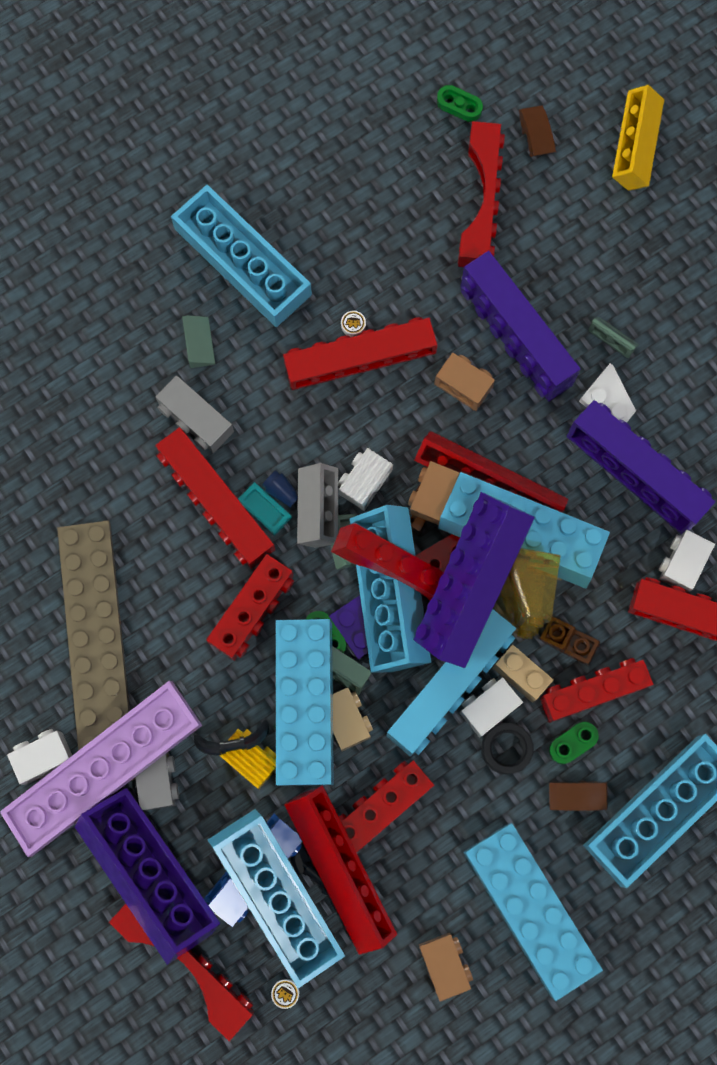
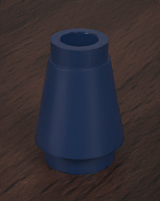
M275 470L262 484L266 488L265 492L289 508L298 500L297 492L283 473L280 474Z

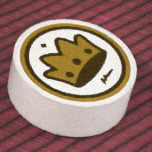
M349 311L343 315L341 329L345 335L354 337L365 331L366 320L363 314L358 311Z
M281 979L275 983L271 992L274 1004L282 1009L291 1008L296 1004L299 998V988L296 987L292 980Z

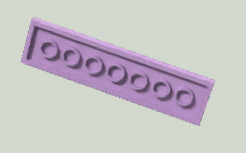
M168 681L1 810L0 813L27 857H32L74 825L82 813L105 801L200 728L202 724L173 681Z

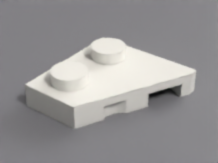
M611 363L579 401L585 407H588L593 400L603 403L611 410V414L618 420H624L626 423L636 412Z

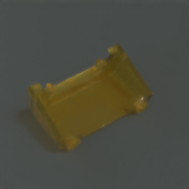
M520 549L500 592L509 621L516 628L514 632L517 633V637L533 639V636H538L539 627H543L544 623L551 621L561 555Z

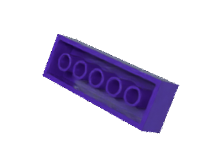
M487 251L466 265L460 288L462 295L466 300H471L476 306L475 311L478 316L489 323L490 331L494 337L502 340L507 354L511 358L515 357L520 364L519 367L523 375L527 378L530 377L535 383L534 387L537 393L550 402L572 387L581 368L491 252Z
M593 400L573 422L566 436L681 535L686 530L693 528L716 502L712 499V495L708 490L695 485L686 472L676 469L666 455L658 454L651 448V444L647 439L642 436L638 437L633 433L629 424L624 420H618L611 414V410L603 403Z
M480 493L473 505V510L467 524L462 529L456 548L450 555V561L445 572L439 579L435 594L428 603L424 618L417 627L414 637L415 642L439 660L466 668L534 521V516L488 494Z
M127 788L80 815L75 829L167 965L213 934L221 923Z

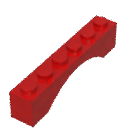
M472 121L468 156L475 164L481 178L483 203L476 218L461 234L458 267H465L487 251H490L494 256L495 246H490L491 238L496 237L497 223L492 222L493 215L497 216L499 201L494 199L495 193L500 192L501 178L496 177L497 171L502 169L503 156H498L499 149L504 147L505 134H500L501 124Z
M356 523L340 528L331 550L332 553L353 564L380 572L410 586L429 600L433 598L439 579L444 574L443 571Z
M126 904L109 921L128 942L154 946ZM190 949L177 959L188 968L199 984L207 1005L209 1022L230 1041L254 1014L255 1011L251 1009L253 1003L242 993L238 996L231 989L233 986L232 982L223 974L218 976L211 969L213 964L203 954L198 957Z

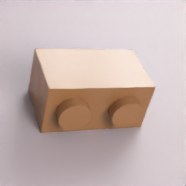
M452 353L436 375L434 385L474 411H477L492 390L495 379L492 378V375L487 370L478 369L473 366L471 361L465 356H458Z
M430 461L428 468L423 467L419 475L418 482H421L418 492L413 490L408 501V505L411 506V514L439 525L441 514L460 472Z
M446 933L418 944L439 1001L471 990L469 982L473 981V977L468 964L462 966L459 954H462L463 951L457 937L452 939L451 934Z

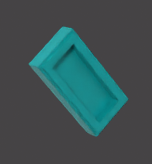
M255 482L238 498L244 508L274 536L292 518L282 506Z

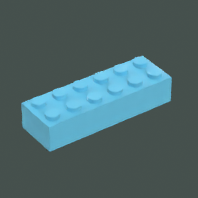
M204 186L171 216L174 229L276 328L312 295L311 283L210 186Z
M460 472L441 514L438 529L461 537L462 529L467 524L473 510V505L480 493L483 492L535 517L515 559L516 561L585 589L587 588L610 534L609 531Z
M385 505L350 518V524L356 523L416 556L408 507ZM356 565L371 673L396 672L431 663L430 652L414 641L417 627L424 618L421 593L392 577Z
M492 609L466 668L445 662L389 729L386 736L410 757L414 752L419 755L430 742L427 736L431 732L436 735L447 722V719L444 718L446 713L449 711L453 714L465 700L461 695L465 691L470 694L482 678L478 676L480 672L487 673L499 659L495 654L498 651L504 653L516 637L512 634L516 628Z
M330 619L276 620L277 786L334 785L332 622Z
M706 734L697 736L583 845L620 887L628 888L717 802V745Z
M256 809L208 839V842L297 988H300L345 957L262 815Z
M512 823L506 824L463 852L552 999L555 1001L559 1000L603 971Z

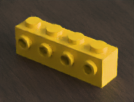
M649 84L628 90L612 178L628 191L648 187L650 183L664 99Z

